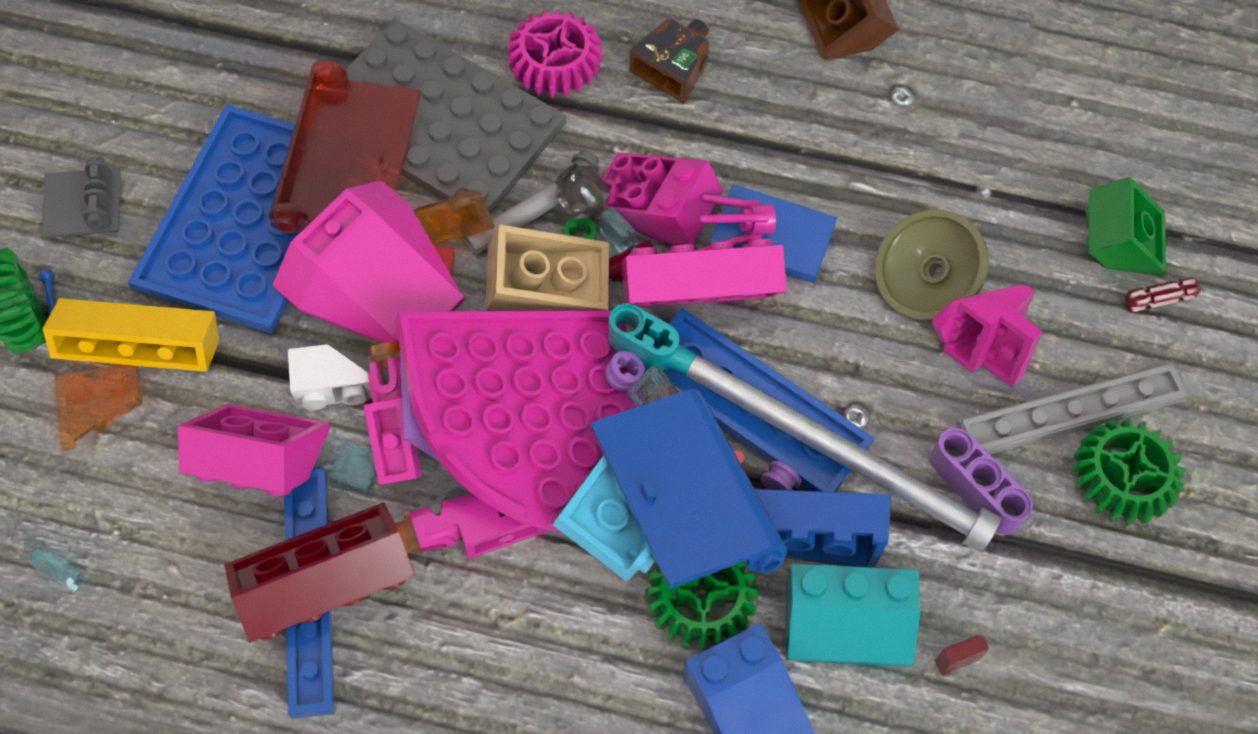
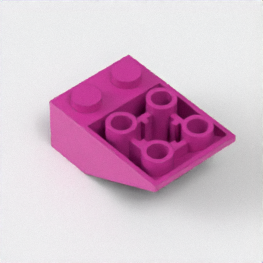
M618 152L585 207H587L588 211L661 243L675 245L694 244L705 223L700 222V216L710 215L716 205L715 203L702 201L701 196L703 194L721 196L723 189L711 165L706 160Z

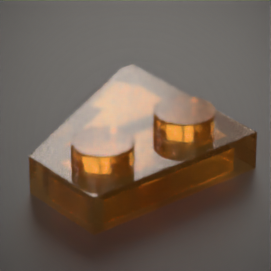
M120 364L55 377L60 446L64 451L77 447L75 441L95 428L98 431L103 430L112 424L117 416L127 414L143 403L138 366Z

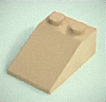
M498 225L487 249L485 311H608L609 242Z

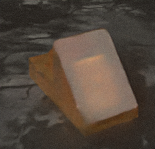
M460 188L449 199L420 206L414 210L416 217L433 245L491 230L495 227L480 191Z

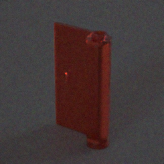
M327 60L314 62L269 212V219L274 223L275 227L287 233L302 232L346 188L382 180L392 190L397 192L421 96L420 90L349 81L346 70L339 64Z

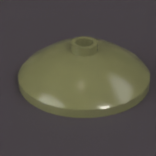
M940 209L917 212L897 223L883 239L875 261L876 282L883 298L900 314L920 321H932L938 313L956 299L979 294L986 281L989 269L988 249L978 229L965 217L955 212ZM942 267V275L936 278L933 277L934 270Z

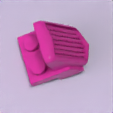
M1019 284L952 301L932 319L938 339L945 344L942 351L972 373L983 365L1008 385L1014 387L1022 380L1043 333L1032 322L1024 318L1035 290L1028 285Z

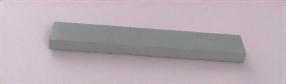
M1168 363L959 419L956 426L968 432L991 455L1104 424L1112 419L1119 420L1185 402L1189 394L1173 363Z

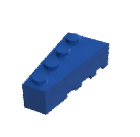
M755 489L788 549L784 558L848 567L875 568L889 542L891 494Z

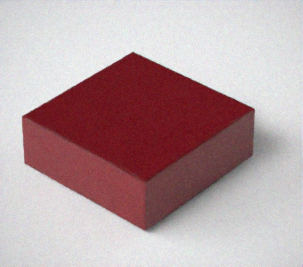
M977 635L945 647L935 662L941 675L979 661L989 650V647L983 635Z

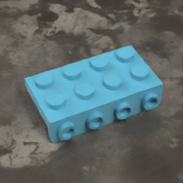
M603 455L552 525L625 581H628L638 570L645 574L656 560Z

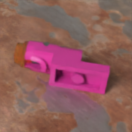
M399 341L369 346L371 356L367 357L370 367L368 380L373 403L365 404L364 411L378 483L382 485L422 477L417 447L404 439Z
M456 487L414 508L412 512L403 516L404 520L395 523L407 554L415 551L416 555L433 549L456 546V541L461 539L468 560L546 533L545 529L533 527L512 519L507 515L500 517L497 510L461 487Z

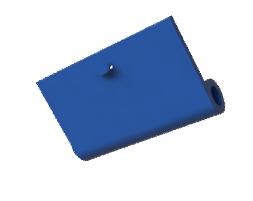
M686 390L590 423L593 434L670 589L744 561L751 571H760L761 573L772 572L783 564V558L786 556L788 549L699 390Z

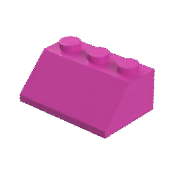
M225 404L178 425L179 473L197 476L198 480L205 482L216 480L229 482L232 487L239 489L251 487L264 489L267 494L273 496L287 495L291 493L292 489L308 481L329 433L330 422Z

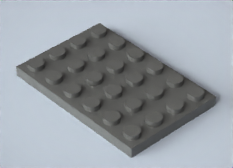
M395 18L306 111L309 121L336 137L360 143L363 153L481 223H484L566 124V115Z

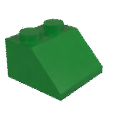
M1130 176L1089 189V205L1086 207V216L1089 221V236L1086 237V248L1090 256L1095 257L1104 267L1111 270L1157 276L1166 274L1165 211Z

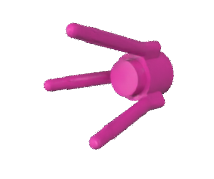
M703 194L701 196L702 201L744 208L740 210L739 214L700 216L699 220L702 223H739L741 231L747 232V234L721 242H733V246L750 240L762 239V234H773L775 231L776 214L772 204H759V200H741L718 195ZM706 247L699 248L696 251L705 250Z

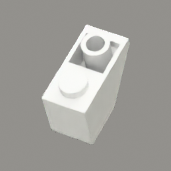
M328 344L288 349L290 392L297 409L319 410L326 405L339 403L359 405L366 400L372 399L368 372Z

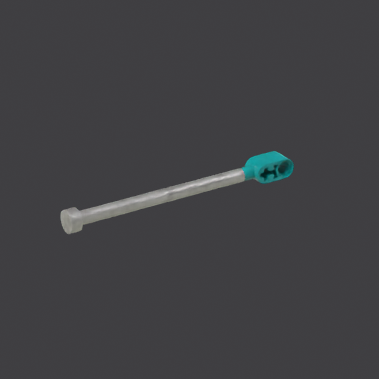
M625 303L616 306L611 311L608 341L615 350L634 353L641 359L645 367L653 371L661 372L669 368L677 370L963 533L965 537L962 543L979 553L984 551L1001 521V517L984 507L977 514L679 345V335L674 327L633 304ZM622 324H627L632 326L635 330L631 332H624L618 329L617 327Z

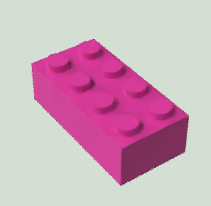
M772 239L750 240L748 244L743 245V248H733V242L711 243L710 247H706L705 250L695 251L693 244L671 246V250H668L667 253L656 254L655 247L632 249V253H629V256H626L621 263L624 304H633L637 307L774 298L787 292L783 245H772Z

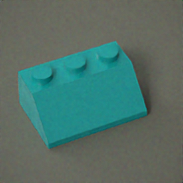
M792 564L786 579V661L913 667L921 612L919 570Z

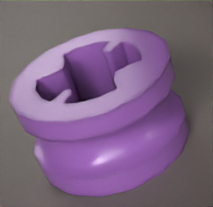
M620 351L608 363L604 374L607 382L614 389L629 391L640 381L644 375L645 368L637 355L629 351ZM627 368L630 373L623 375L619 369Z
M772 461L769 465L770 472L763 473L760 478L761 483L767 490L793 491L792 488H798L802 482L801 477L794 469L780 461Z

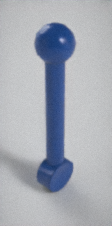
M45 269L40 272L39 279L45 286L50 316L56 305L52 284L55 280V274L50 269Z

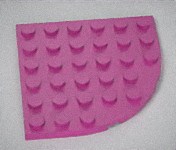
M432 311L398 313L395 323L407 389L420 430L434 454L452 476L475 497L493 509L533 527L562 533L552 524L604 455L593 434L590 423L645 404L640 381L629 391H619L610 386L605 378L606 366L614 355L619 352L608 341L611 311ZM626 324L617 327L621 331L627 332ZM627 368L619 369L623 375L630 373Z

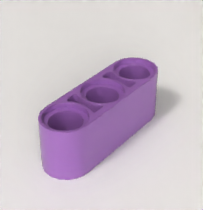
M949 428L940 435L930 457L934 469L977 514L984 507L1001 517L1000 524L996 530L997 533L1009 535L1017 532L1032 512L1033 503L1029 494L964 429ZM945 448L956 450L960 456H951ZM973 476L983 478L988 486L979 485L975 482ZM1002 506L1011 507L1017 516L1008 515L1004 512Z

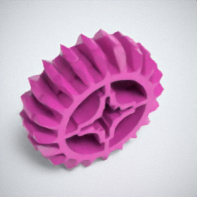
M558 8L554 14L550 15L543 10L538 18L530 14L528 23L519 21L517 30L512 31L509 46H507L509 68H511V72H514L516 82H523L526 91L535 87L538 97L544 91L549 92L552 99L557 92H562L566 98L571 89L580 93L583 84L591 85L593 76H598L600 61H602L601 40L599 35L595 34L594 26L586 25L584 16L574 19L572 11L566 15H561Z

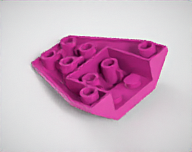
M382 180L346 188L290 242L272 285L275 290L301 312L399 351L400 345L395 323L399 312L455 311L465 301L464 296L409 203Z

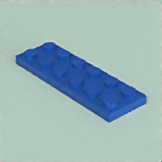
M682 308L669 323L678 332L679 345L867 451L875 439L873 436ZM644 366V375L649 379L656 378L662 383L672 384L682 392L690 389L699 390L721 429L770 463L772 461H780L790 466L801 477V484L814 492H836L852 470L677 370L669 368L668 370L657 372Z

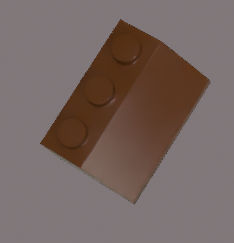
M799 0L820 55L825 60L872 51L899 31L886 0Z

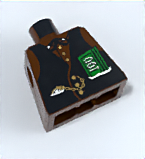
M667 19L630 49L629 72L684 104L708 62L710 42L705 38L709 33L707 25L699 19H693L685 27L673 19Z

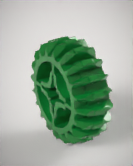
M7 247L0 249V340L14 354L23 351L28 352L46 343L43 332L46 321L38 296L34 291L27 272L23 268L22 262Z
M1130 418L1123 420L1121 424L1112 419L1105 426L1101 424L1095 426L1088 435L1083 437L1080 447L1074 453L1073 459L1077 462L1072 467V473L1079 476L1075 482V488L1087 490L1083 496V502L1094 500L1097 503L1095 514L1101 513L1105 509L1109 511L1110 522L1116 521L1122 515L1126 525L1133 524L1136 519L1143 525L1148 523L1153 517L1156 519L1162 517L1168 508H1172L1178 501L1177 495L1183 490L1184 483L1180 480L1183 478L1186 469L1177 466L1181 461L1182 454L1170 452V449L1173 447V440L1163 442L1159 438L1161 429L1151 433L1147 431L1146 421L1134 427ZM1111 448L1127 449L1126 452H1119L1113 450L1112 452H1108L1105 450ZM1131 490H1137L1143 492L1144 490H1148L1153 492L1148 495L1129 494Z
M655 561L654 567L657 572L648 573L647 582L652 586L645 589V598L653 601L648 605L647 612L653 616L660 615L655 620L657 630L670 627L666 637L669 641L675 640L679 634L683 636L682 647L684 649L689 648L691 640L698 641V649L702 652L706 650L708 640H711L713 645L716 646L724 641L723 635L729 639L738 634L737 629L745 631L749 628L750 621L747 617L755 616L757 606L752 601L758 599L759 591L756 588L750 587L755 583V573H743L747 569L745 561L717 571L728 582L718 581L711 574L671 589ZM700 579L702 580V589L706 590L705 596L708 595L707 599H705L703 610L701 608V599L697 598L698 593H696ZM671 602H675L676 606L689 609L694 616V621L681 615ZM725 603H735L733 609L726 616L709 622V613L712 609L724 607Z

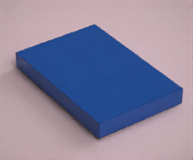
M732 184L728 194L729 198L759 200V204L773 205L776 214L775 231L773 234H762V239H772V245H783L785 274L815 284L838 217ZM724 205L721 214H739L740 210L744 208ZM717 223L709 245L747 234V232L741 231L739 223ZM748 242L733 246V248H743V245L748 244Z

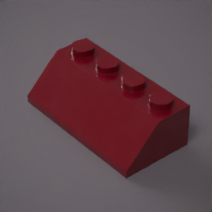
M384 502L224 564L230 597L249 643L258 639L268 640L274 638L285 628L300 622L310 623L316 621L325 612L337 607L356 605L364 600L367 595L382 589L392 590L398 588L407 579L415 576L400 533Z

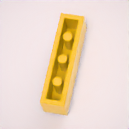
M59 298L43 327L49 355L52 359L207 372L219 344L215 311Z

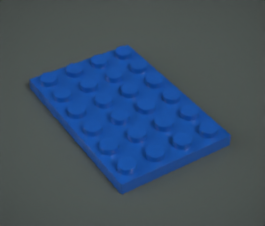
M226 104L128 281L131 290L194 310L215 311L216 317L273 334L289 302L272 285L290 242L344 191L362 154L361 144Z

